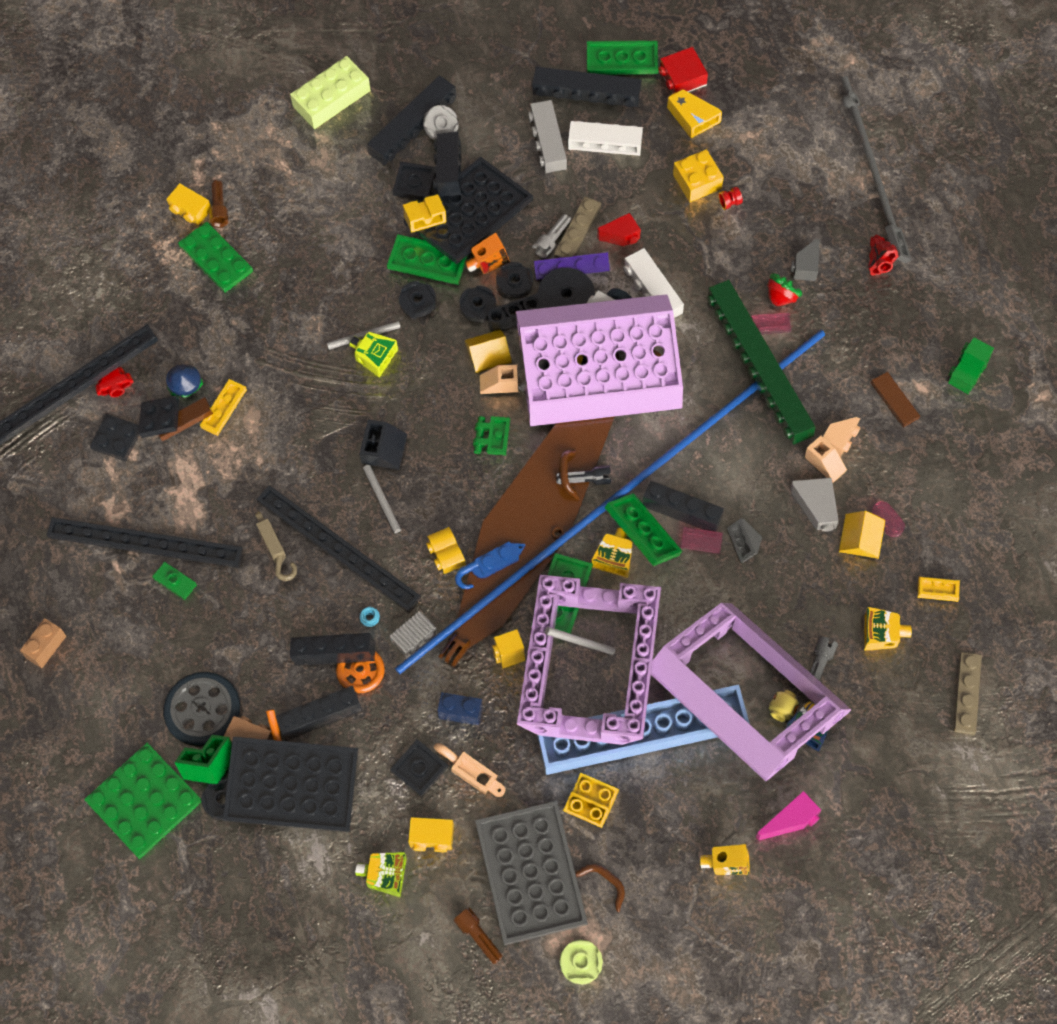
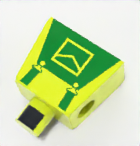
M368 332L363 340L354 336L349 345L356 349L355 357L357 362L378 377L382 375L398 350L395 339Z

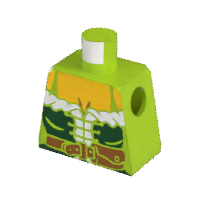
M405 852L373 853L370 855L369 864L357 863L356 876L367 877L366 884L368 888L401 897L407 860Z

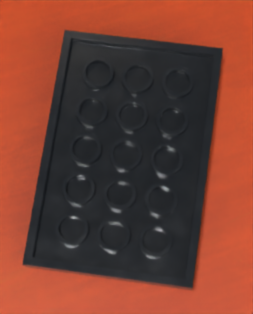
M479 157L461 172V195L440 197L446 211V223L422 229L415 233L455 264H458L472 252L471 249L494 234L531 203L533 195L485 159ZM404 219V224L408 227V224Z
M233 737L223 821L350 833L358 748Z

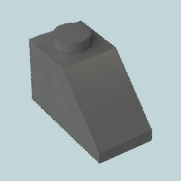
M815 239L796 254L795 261L791 262V272H794V280L816 281L820 239Z

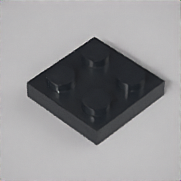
M400 162L393 188V196L424 200V198L430 196L433 179H435L433 166Z
M177 395L141 402L138 433L141 438L177 431L180 402Z
M106 414L90 448L91 450L127 461L139 437V425Z
M417 739L393 765L390 772L422 798L447 770L449 765Z

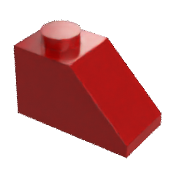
M628 213L598 227L597 238L599 241L625 247L636 243L640 239L641 229L632 215Z

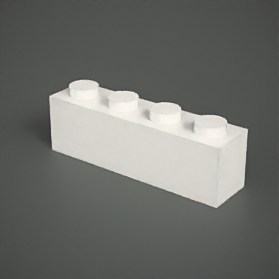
M571 121L568 149L640 156L643 127Z
M645 248L625 258L624 271L627 276L632 277L636 289L641 290L643 297L667 294L673 309L674 318L683 313V302Z

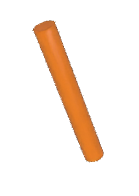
M274 709L268 710L266 714L273 740L282 741Z

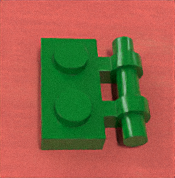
M479 416L474 429L476 431V437L473 439L474 453L481 454L482 448L487 447V454L506 456L510 418L491 416L490 423H485V417ZM485 431H489L488 439L483 438Z

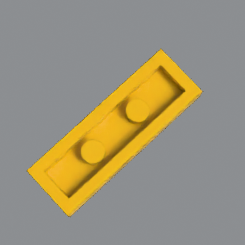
M229 379L211 407L213 414L203 419L200 424L201 428L218 436L245 394L246 386Z

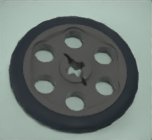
M196 672L180 679L170 689L163 706L165 724L170 733L178 740L195 746L205 745L211 735L224 736L233 717H239L240 699L233 684L225 677L212 672ZM198 686L200 692L194 696L190 695V688ZM212 688L220 689V693L216 697L209 696V691ZM185 702L187 703V708L182 712L177 711V704ZM196 704L198 706H203L205 704L207 712L202 710L198 712L199 710ZM221 705L227 707V712L223 715L216 713L217 708ZM193 720L194 726L191 729H184L185 721ZM208 721H212L215 724L211 731H205L203 728L204 724Z

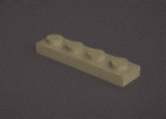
M584 197L554 253V258L576 256L601 208V202Z
M960 653L954 732L971 735L976 733L982 655Z

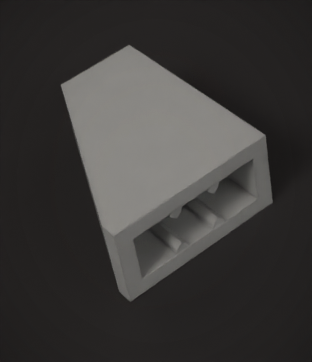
M832 478L792 481L791 493L815 529L824 532L836 529L839 520Z

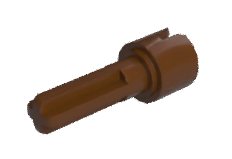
M214 180L212 183L213 206L209 210L210 222L213 227L221 228L228 224V210L224 206L223 184L221 181Z
M470 907L453 920L463 934H470L493 964L502 959V954L479 926L480 919Z

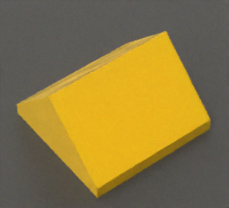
M501 330L465 340L475 373L490 370L498 365L512 363L506 336Z
M867 511L846 514L839 552L879 559L885 520Z

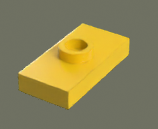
M919 577L917 598L958 602L960 580Z

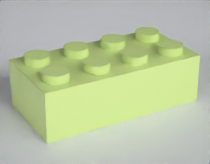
M346 56L295 90L290 96L296 111L316 129L371 90L369 78Z

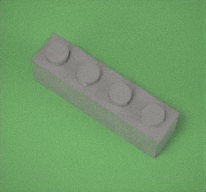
M552 100L530 104L531 111L528 112L529 122H533L534 125L532 126L533 137H537V141H535L536 150L541 153V156H539L540 166H544L545 173L566 170L567 158Z

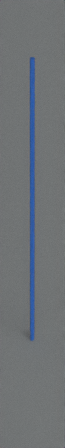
M819 330L778 364L783 370L825 336L824 331ZM755 381L399 664L395 668L397 673L401 674L606 511L605 506L607 503L625 496L758 390L757 382Z

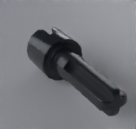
M610 465L593 466L592 470L568 472L569 483L593 482L595 485L611 484V478L606 475L611 473ZM560 472L556 473L557 484H562Z

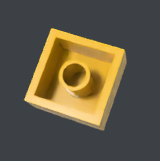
M707 149L674 162L673 176L689 202L722 189L724 177Z

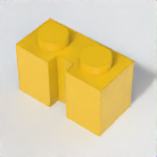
M179 184L167 198L169 210L176 215L183 214V218L187 222H193L198 226L209 214L211 208L208 199L182 184Z
M438 194L428 196L420 203L411 201L403 204L404 218L411 233L446 223V211Z
M517 629L494 637L495 645H492L493 655L496 663L501 664L502 669L525 661V649Z
M411 817L409 831L410 847L416 851H426L427 847H433L436 852L452 850L453 820Z

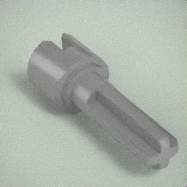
M563 214L546 235L543 234L532 246L533 249L537 248L535 251L536 255L546 258L555 248L556 239L570 223V216Z

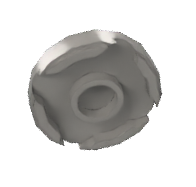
M437 105L430 108L423 118V127L426 134L431 139L437 141V134L457 132L458 121L456 113L445 105Z

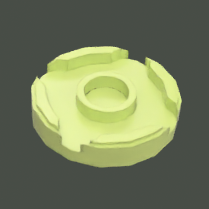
M572 941L561 953V972L572 983L581 985L590 983L598 977L602 970L603 960L601 952L590 941Z

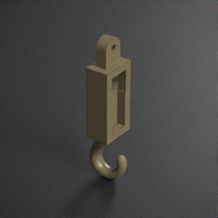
M260 511L255 513L259 522L256 524L274 563H276L275 575L281 581L292 580L297 574L296 564L294 562L290 563L292 568L290 574L283 575L281 573L282 563L286 559L285 552L268 518L264 520Z

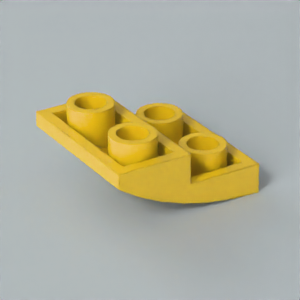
M580 773L563 811L602 828L619 789Z

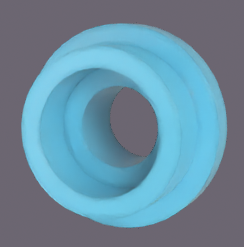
M367 607L360 613V621L366 627L375 626L380 620L378 610L373 607ZM372 615L373 619L367 620V616Z

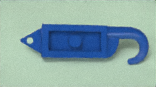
M509 541L476 558L475 561L461 567L456 572V584L462 589L473 588V584L466 585L462 582L463 575L472 571L478 578H486L519 561V556L525 548V544H514Z

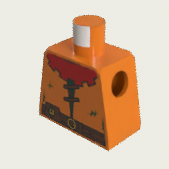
M494 233L471 249L474 258L465 262L470 272L480 267L483 274H487L510 263V260L498 235Z

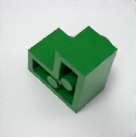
M973 337L970 343L966 342L957 360L960 363L958 366L954 365L948 374L951 376L948 384L969 395L987 367L994 348Z
M211 735L202 750L185 747L174 762L183 780L218 784L230 766L232 742L229 737Z

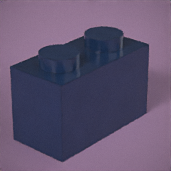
M441 692L437 711L438 717L441 720L479 726L483 708L482 699Z

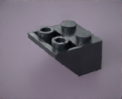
M368 419L359 453L361 463L400 470L408 436L407 433L387 422Z

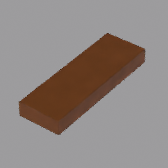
M888 372L871 381L874 389L903 428L920 418L916 409Z
M204 397L180 410L177 431L160 434V439L165 441L211 416L213 412L208 400Z

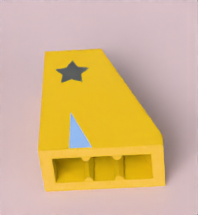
M685 90L675 92L668 97V110L690 138L721 122L722 111L719 108Z

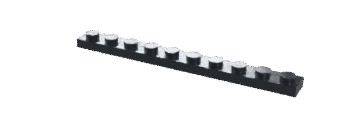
M146 324L1 420L0 445L159 341L149 325Z
M270 485L256 499L260 505L409 613L421 599V595Z
M54 517L51 518L47 531V537L52 539L239 568L243 554V548L240 546Z

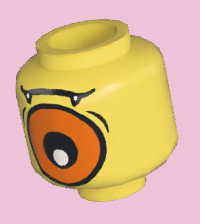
M789 690L775 693L769 704L770 715L780 722L791 720L799 707V701L795 698L796 695Z

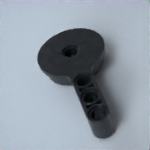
M573 268L553 270L542 279L536 294L492 308L488 312V327L492 331H502L517 326L516 315L511 313L532 310L529 307L541 309L586 304L592 295L595 296L594 285L590 278L579 270Z

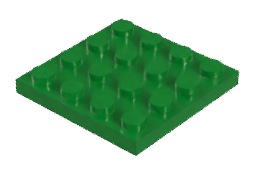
M148 743L140 748L84 799L139 860L201 803V798Z

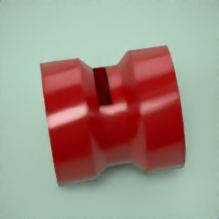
M737 186L731 188L730 191L724 190L718 194L720 204L724 210L731 208L732 205L737 206L743 203L742 194Z

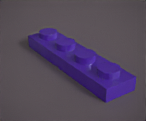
M608 252L534 261L536 280L543 279L549 272L559 268H573L584 274L610 271Z

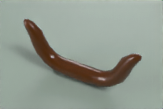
M567 450L560 457L561 482L566 492L579 501L578 493L569 483L567 467L568 457L574 456L576 450Z
M597 864L586 865L575 872L576 877L584 876L589 872H597L613 884L617 889L615 908L617 912H620L625 897V889L622 882L614 874Z

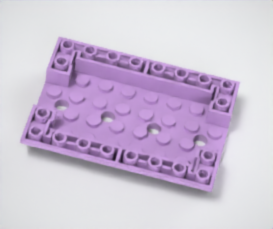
M667 294L515 312L520 350H522L526 379L525 392L530 426L682 409L683 383L675 321ZM656 346H660L663 349V355L660 357L656 356L653 352ZM616 351H623L625 353V360L618 361L615 357ZM579 355L586 356V365H579L577 363ZM541 359L547 360L549 368L546 370L540 369L538 362Z

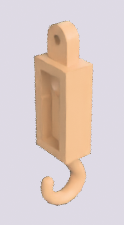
M436 743L433 746L436 752L444 758H448L454 764L451 768L453 773L485 795L487 792H490L495 797H502L505 794V787L496 781L498 775L463 752L459 757L441 743ZM484 774L489 778L487 784L482 785L477 782V776Z

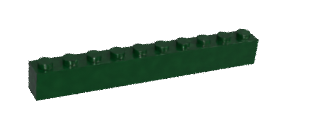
M730 280L709 287L708 304L713 306L717 319L722 321L726 335H730L734 349H738L740 352L742 363L748 366L750 377L752 379L755 378L759 392L763 393L766 397L765 400L768 408H772L774 411L776 422L778 424L781 423L786 439H790L794 445L814 437L816 426Z

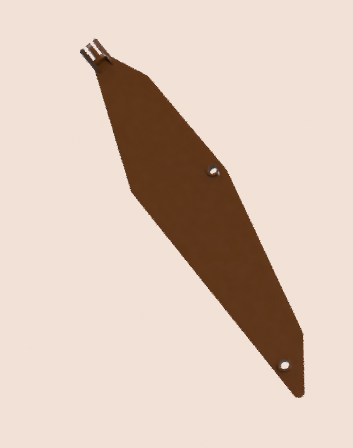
M616 351L615 357L619 361V353ZM615 416L555 424L484 519L472 560L473 562L476 558L510 541V543L525 544V548L519 556V561L486 578H478L472 571L469 572L466 585L473 584V588L464 590L457 618L573 527L590 482L570 483L572 488L578 493L579 501L567 493L562 484H557L556 473L560 472L561 454L567 450H576V454L567 459L568 472L592 470L593 466L597 465ZM560 547L453 632L452 638L438 657L443 659L447 654L445 662L449 664L453 660L451 666L455 668L470 647L503 627Z

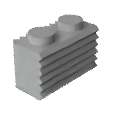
M418 611V613L390 635V640L405 658H408L420 649L424 643L435 637L437 629L421 611Z

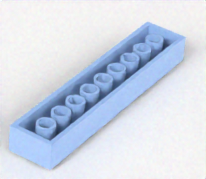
M739 685L713 690L749 723ZM676 698L648 704L643 739L623 745L537 735L546 775L717 738L707 726ZM625 710L607 714H616L617 717H624ZM603 714L588 718L603 720Z

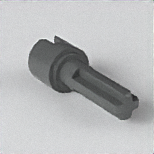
M823 636L818 638L813 652L816 657L810 669V673L818 680L821 678L827 661L833 659L838 646L836 641L830 644L829 638Z

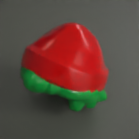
M775 273L770 275L767 286L768 296L773 305L783 306L795 303L802 296L801 289L793 287V281H787L786 277H780Z

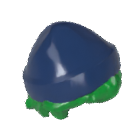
M177 365L169 370L166 377L167 389L171 396L177 395V397L187 398L198 391L203 385L199 371L191 365Z

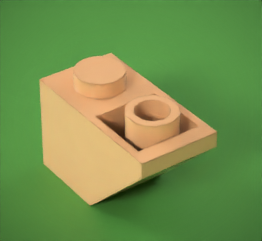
M498 365L479 375L480 394L518 392L517 365Z
M858 417L830 424L823 436L836 449L840 458L843 452L847 453L852 444L850 439L852 436L856 437L860 430V426H858L860 418Z
M822 436L807 447L805 458L826 478H832V483L847 471L836 449Z

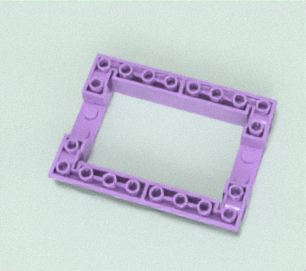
M540 575L517 725L540 736L620 745L643 739L661 587L620 583V590L582 587L580 586V579ZM558 606L637 614L624 717L603 713V720L564 716L562 715V708H543L553 637L546 635L545 629L546 627L555 629Z
M721 602L664 645L652 661L651 675L765 781L793 760L797 750L818 732L824 734L851 711L845 703L732 603ZM731 627L734 632L816 704L770 742L686 666L690 662L693 651L713 636L717 640L720 639Z

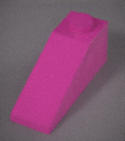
M803 791L758 831L756 838L763 840L801 830L808 824L812 827L820 819L818 815L821 809Z

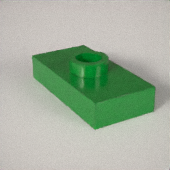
M166 562L152 576L156 582L183 600L197 586L195 581Z

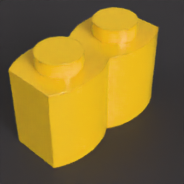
M450 527L427 536L429 542L426 545L430 554L434 553L436 556L434 563L438 571L442 569L443 573L446 574L466 565L464 556Z

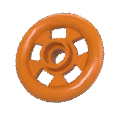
M376 651L375 661L353 662L350 669L345 668L346 663H337L336 667L339 683L344 688L353 685L356 693H366L376 688L381 682L385 671L384 662ZM375 663L376 670L370 671L371 669L369 664ZM359 666L364 668L361 672L356 671ZM349 675L356 679L353 683L347 680ZM369 676L371 681L363 684L361 680Z

